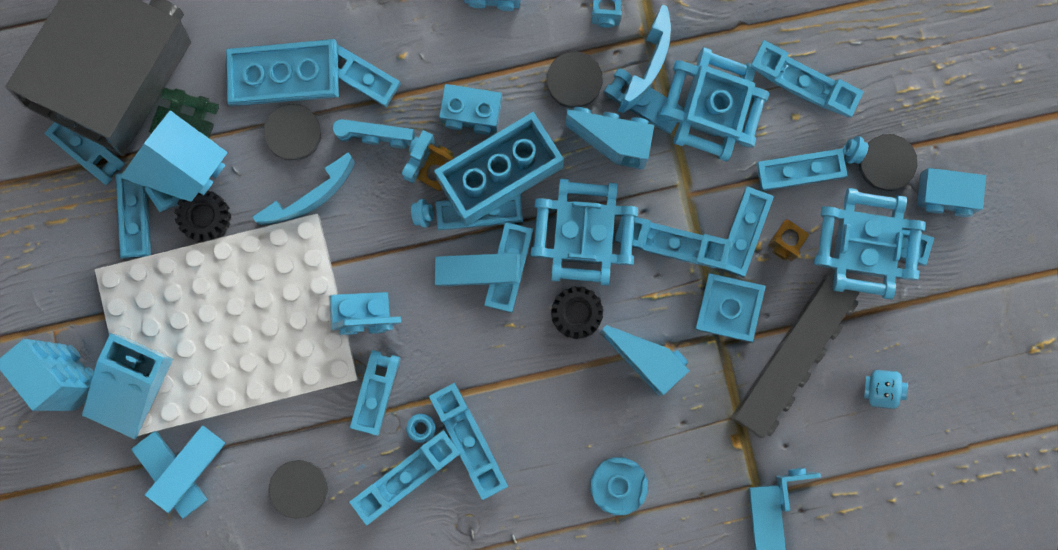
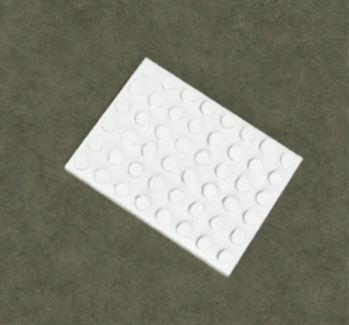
M318 213L95 269L109 335L110 333L122 335L173 358L172 364L138 436L359 380L348 335H340V330L331 331L329 296L337 295L338 291Z

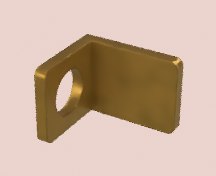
M429 144L428 150L430 155L424 167L421 168L417 179L440 192L442 190L438 181H432L427 177V170L433 165L441 167L454 159L452 157L454 153L441 145L437 148Z
M786 219L768 246L773 249L772 252L780 259L793 261L799 257L800 253L798 251L809 237V233ZM793 230L796 232L798 241L794 246H789L782 241L784 231Z

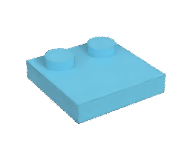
M709 273L696 330L753 343L766 286Z

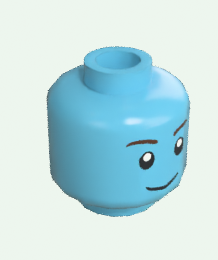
M874 370L871 376H866L864 399H869V404L872 407L896 409L900 405V400H907L908 383L902 382V375L897 371Z

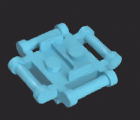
M702 47L698 54L697 66L684 61H675L673 67L675 74L665 106L661 108L659 115L664 119L680 122L673 143L679 146L685 144L717 155L718 159L726 162L731 157L735 142L742 146L753 148L757 139L754 136L764 102L768 101L770 93L755 87L753 82L755 70L751 67V64L746 63L744 65L712 53L711 49ZM708 64L713 65V66H716V67L721 68V69H724V70H727V71H730V72H733V73H735V74L741 75V78H740V77H737V76H734V75H731V74H728V73H725V72H723V71H720V70H717V69L708 67ZM689 75L693 79L682 112L677 110L676 107L685 76ZM751 98H752V99H753V102H752V105H751V109H750L749 116H748V119H747V123H746V126H745V130H744V133H743V132H742V128H743L744 121H745V118H746V114H747V111H748V107H749V104H750V101H751ZM690 126L692 129L706 134L723 137V144L720 145L688 134Z
M560 179L558 201L543 198L535 199L534 208L537 209L534 247H531L530 256L553 259L551 281L560 282V279L600 282V285L609 286L611 264L634 265L632 245L635 217H638V207L616 206L617 183L597 185L568 182L569 179ZM567 193L607 197V205L576 201L568 202ZM549 210L557 211L554 249L545 248ZM615 216H623L619 255L612 254ZM562 261L602 265L601 271L563 268L561 263Z
M847 188L843 210L829 206L821 207L820 216L823 217L819 251L818 255H815L814 265L835 270L833 291L843 292L844 290L882 295L883 299L892 300L896 291V278L913 281L919 280L920 271L917 270L921 234L925 232L926 222L903 219L907 197L898 195L895 198L860 193L857 189ZM855 204L893 209L892 217L855 212ZM836 219L839 220L835 254L834 258L830 257L834 220ZM902 230L910 231L905 269L897 268L901 256ZM846 272L884 278L882 284L846 278Z

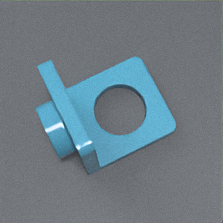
M593 0L592 24H598V26L605 28L620 25L622 16L621 0H611L615 4V10L599 9V3L602 0Z
M806 468L789 469V475L776 476L777 485H779L781 509L785 512L790 511L787 490L788 481L821 478V473H806Z

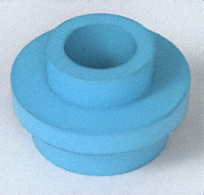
M856 136L846 142L843 148L845 162L859 164L863 161L869 145L864 142L862 137Z
M419 199L417 203H413L411 206V216L414 225H421V227L426 228L429 227L430 221L434 220L433 207L425 199Z
M426 414L412 416L406 426L409 438L418 443L429 441L434 436L436 429L433 419ZM420 422L424 423L427 427L426 432L423 434H419L416 431V426Z

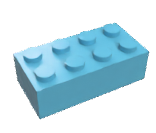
M532 112L437 168L434 172L436 180L464 225L468 226L563 169L564 158L535 113Z
M23 339L0 358V371L32 411L77 410L86 402L94 374L91 368H85L79 361L81 355L72 345L67 346L60 343Z

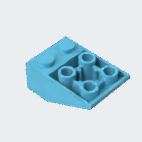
M574 107V110H567L566 127L614 164L644 170L649 158L654 125L648 124V120L637 117L631 118V121L619 119L620 115L610 112H603L602 115L591 114L590 109L583 107Z
M110 333L97 360L82 416L136 439L172 364L173 358L122 335Z

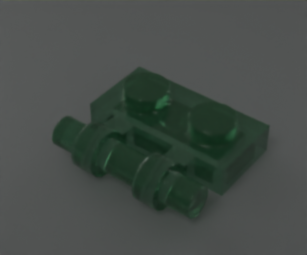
M164 87L161 98L171 101L169 109L162 106L157 107L149 133L152 134L168 112L172 111L207 138H210L214 124L204 119L207 112L216 115L219 104L210 102L209 98L204 96L197 98L186 94L184 90L178 88L172 90ZM182 106L195 108L193 116L181 113Z

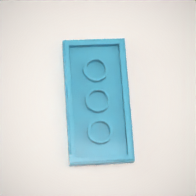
M335 39L226 49L227 104L229 106L339 97L338 50Z

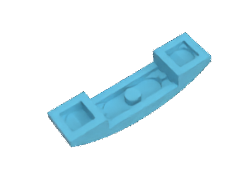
M663 4L653 21L646 41L656 45L643 79L635 75L631 79L618 109L621 113L629 110L645 95L665 61L670 43L671 23L668 7Z
M765 40L762 41L751 64L755 71L806 101L850 118L853 116L864 91L841 79L835 81L788 57L789 53Z
M349 152L325 168L331 177L287 208L284 209L279 202L275 201L254 215L253 219L261 226L297 219L310 213L331 198L343 185L353 169L354 159Z
M621 216L614 240L618 243H621L623 216ZM635 217L633 248L692 264L725 270L733 244L732 240L707 234L700 235Z
M453 383L430 395L429 398L436 412L445 425L454 445L461 453L459 455L482 501L509 487L456 384Z
M443 430L382 478L349 501V503L367 526L461 453Z

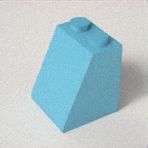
M169 111L139 149L121 177L125 180L192 202L198 193L204 196L211 187L213 181L209 178L212 176L216 179L223 170L225 164L221 161L228 152L172 111Z

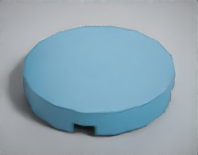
M612 457L603 461L594 470L590 480V492L594 502L603 511L612 515H627L644 503L648 493V480L643 469L636 462L625 457Z

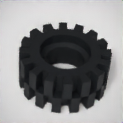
M207 191L204 196L198 193L192 202L179 199L177 203L180 206L179 209H175L174 214L177 215L175 222L179 225L178 229L185 236L197 242L217 239V236H223L226 233L224 231L225 227L229 228L230 226L228 218H231V213L228 212V209H230L228 204L224 202L222 197L212 191ZM207 205L213 211V219L207 226H197L193 221V213L197 207Z
M572 286L569 289H564L557 295L552 304V322L558 332L562 333L565 337L573 339L586 338L593 334L602 322L603 306L601 305V300L595 295V292L586 289V287ZM573 302H581L588 309V318L581 324H574L566 317V308Z

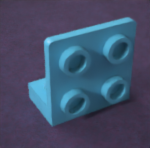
M388 292L329 296L331 331L340 330V335L358 334V332H364V329H368L369 334L385 333L386 331L393 330V325L401 323V317H390Z

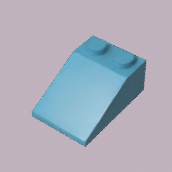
M608 325L600 331V334L658 396L667 393L690 371L686 367L688 361L678 350L672 352L669 348Z

